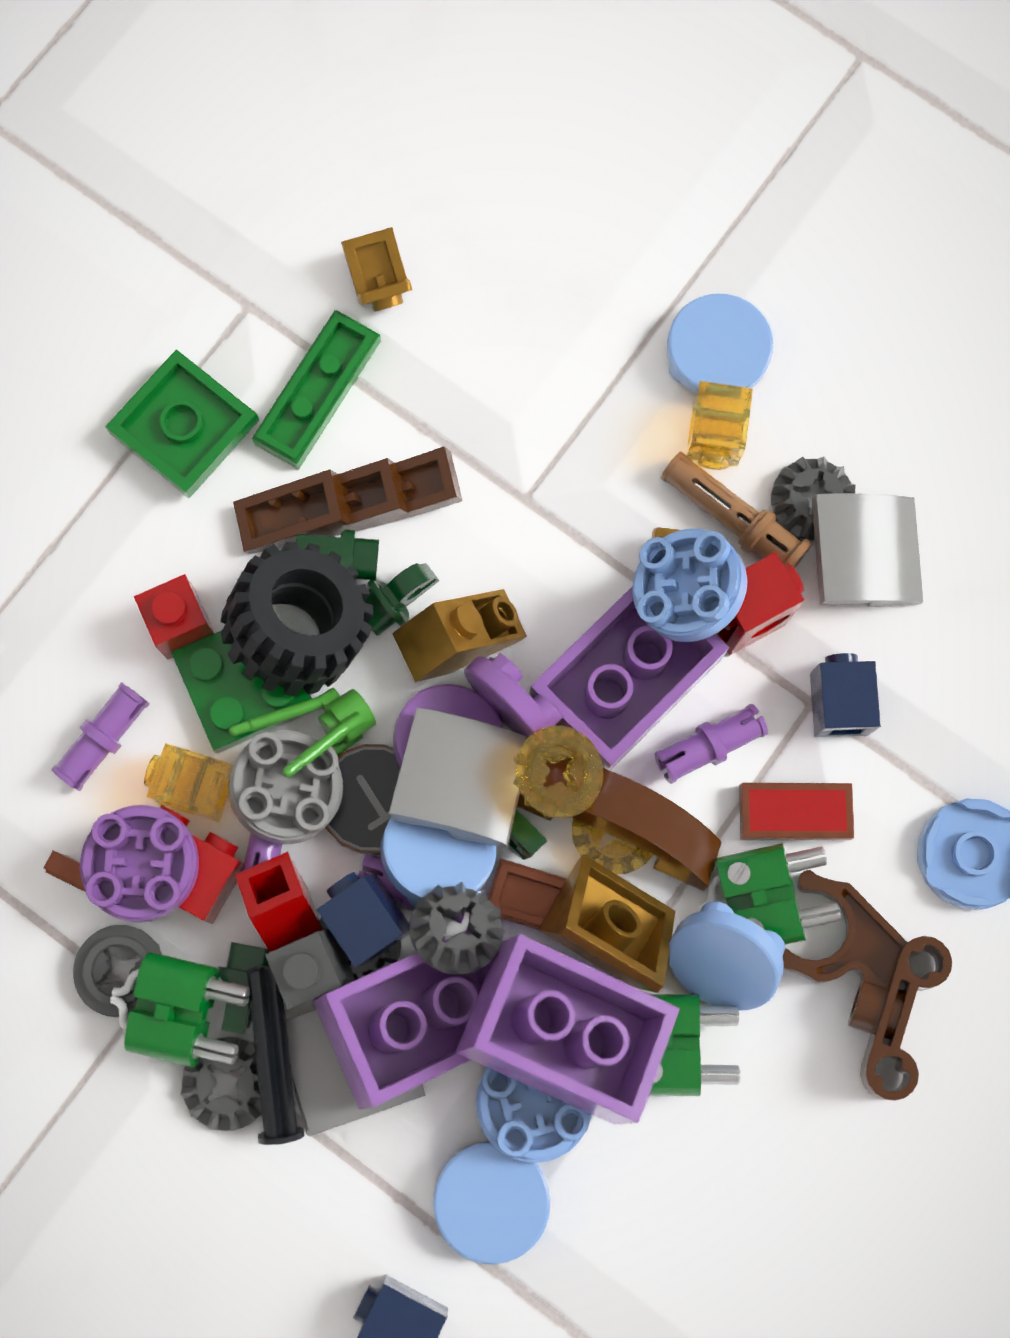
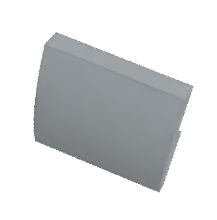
M833 493L816 494L812 498L820 605L868 603V607L924 603L915 497L888 494Z
M416 708L389 811L392 820L448 830L451 837L455 839L507 848L531 748V738L462 716Z
M317 1010L286 1020L293 1090L307 1136L330 1130L426 1096L423 1084L378 1106L359 1110Z

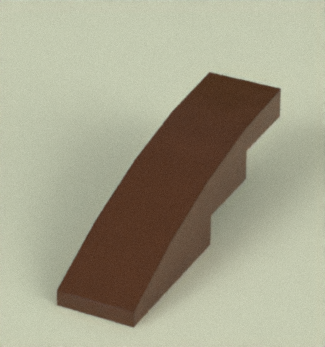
M444 446L396 463L389 458H385L340 474L329 469L233 501L243 551L251 554L262 552L265 548L272 545L282 548L285 542H296L297 535L335 537L341 535L347 529L356 530L357 532L463 502L452 453Z

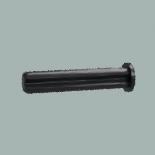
M269 964L258 965L248 969L247 972L248 987L251 990L249 998L264 1130L257 1137L259 1144L279 1145L297 1141L303 1138L305 1134L304 1128L298 1127L296 1121L284 1000Z

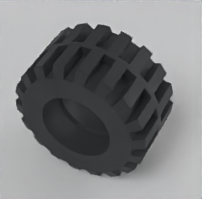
M285 542L281 551L275 545L265 548L260 557L255 555L247 563L226 600L227 603L222 610L220 622L225 624L221 631L222 643L232 644L227 655L233 665L241 662L245 666L242 675L249 681H252L255 676L264 681L262 688L272 693L279 686L284 688V695L297 696L303 687L307 695L319 692L324 684L327 687L331 686L349 667L370 635L372 626L368 623L373 617V605L364 603L370 595L366 584H357L355 579L359 573L352 565L344 568L339 563L342 558L333 551L328 556L320 553V546L308 543L305 549H300L297 542ZM290 604L302 609L315 621L320 634L305 635L290 629L278 618L273 605Z

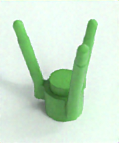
M332 687L316 698L233 725L229 728V733L232 736H238L323 708L325 712L318 716V721L326 735L284 767L283 775L291 777L331 746L337 756L341 755L350 746L363 739L362 734L374 727L376 720L366 701L355 689L352 688L340 696L336 689Z

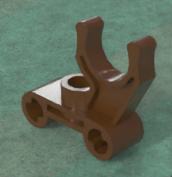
M805 870L797 880L798 890L801 893L823 895L838 904L846 924L845 940L836 953L831 957L820 960L803 959L785 948L782 956L784 970L801 975L816 984L836 980L848 971H855L860 975L861 981L850 1011L848 1026L870 1033L860 1069L862 1084L868 1093L877 1099L889 1101L904 1099L914 1092L919 1080V1070L916 1061L908 1052L900 1048L917 991L932 989L947 980L952 971L953 960L950 951L943 942L934 937L920 936L907 942L850 883L827 879L815 874L811 870ZM924 950L934 959L935 971H930L920 978L910 969L909 957H914ZM884 1057L894 1059L896 1061L894 1065L895 1070L903 1074L900 1085L892 1091L882 1088L883 1078L875 1074L876 1065Z

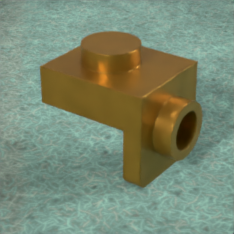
M392 227L341 241L359 304L371 303L375 312L404 303L401 294L413 289L410 279H407Z

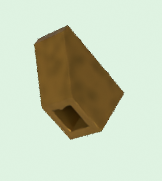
M504 589L434 602L392 633L415 682L451 674L468 666L478 656L488 657L527 637L518 618L517 610L510 602Z

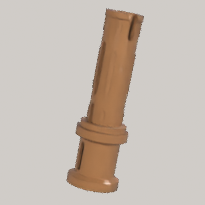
M682 451L669 462L660 477L740 538L738 544L741 545L740 549L745 553L753 551L763 559L776 552L783 565L789 563L795 569L813 545L808 539L799 540L776 522L777 515L772 511L767 512L763 509L761 512H758L723 483L686 457V454ZM695 484H698L700 487H702L704 490L710 493L713 497H715L729 509L725 508L723 505H721L719 502H717L714 498H712L710 495H708ZM738 517H741L743 520H745V521H746L747 523H749L750 525H747L745 522H743V521H742L740 518H738Z

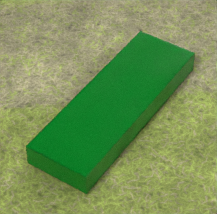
M335 309L252 437L254 445L299 470L380 344V334Z

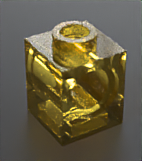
M705 381L699 382L693 399L686 457L690 460L698 461L699 466L711 470H724L730 466L738 467L746 449L753 388Z
M165 743L161 756L154 754L146 769L144 786L149 787L146 797L157 804L219 823L228 799V780L233 766L228 762Z

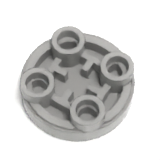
M291 730L257 734L237 756L228 780L230 805L242 826L256 837L276 844H295L311 839L319 834L335 816L343 795V779L338 765V756L332 747L293 776L286 777L283 775L284 767L318 740L307 734Z

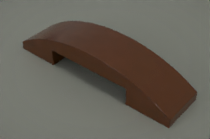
M538 751L529 752L518 799V807L548 821L552 820L556 811L561 812L657 856L653 869L705 891L708 887L722 841L701 821L668 798L618 773L561 755Z

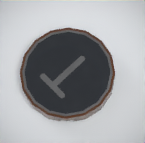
M363 744L344 751L338 756V765L343 779V795L335 816L325 829L341 846L360 854L381 855V839L391 818L389 811L401 768L392 747L385 744Z

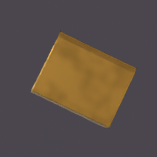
M583 854L574 865L538 931L626 984L638 989L658 993L665 984L670 951L669 942L672 938L676 911Z

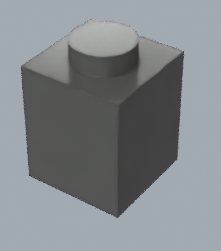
M330 929L318 931L265 955L287 1010L355 981L344 950Z

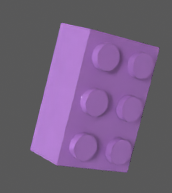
M631 587L530 686L529 695L533 699L538 694L545 697L562 716V719L556 726L597 766L611 771L722 660L730 647L716 634L693 642L674 641L659 635L639 616L634 604Z
M468 930L463 932L469 936L471 935ZM415 953L313 1000L359 1110L378 1106L471 1060L456 1053V1050L492 961L478 971L456 975L434 969Z
M519 933L501 942L499 951L491 963L456 1053L613 1125L636 1124L640 1122L680 1008Z

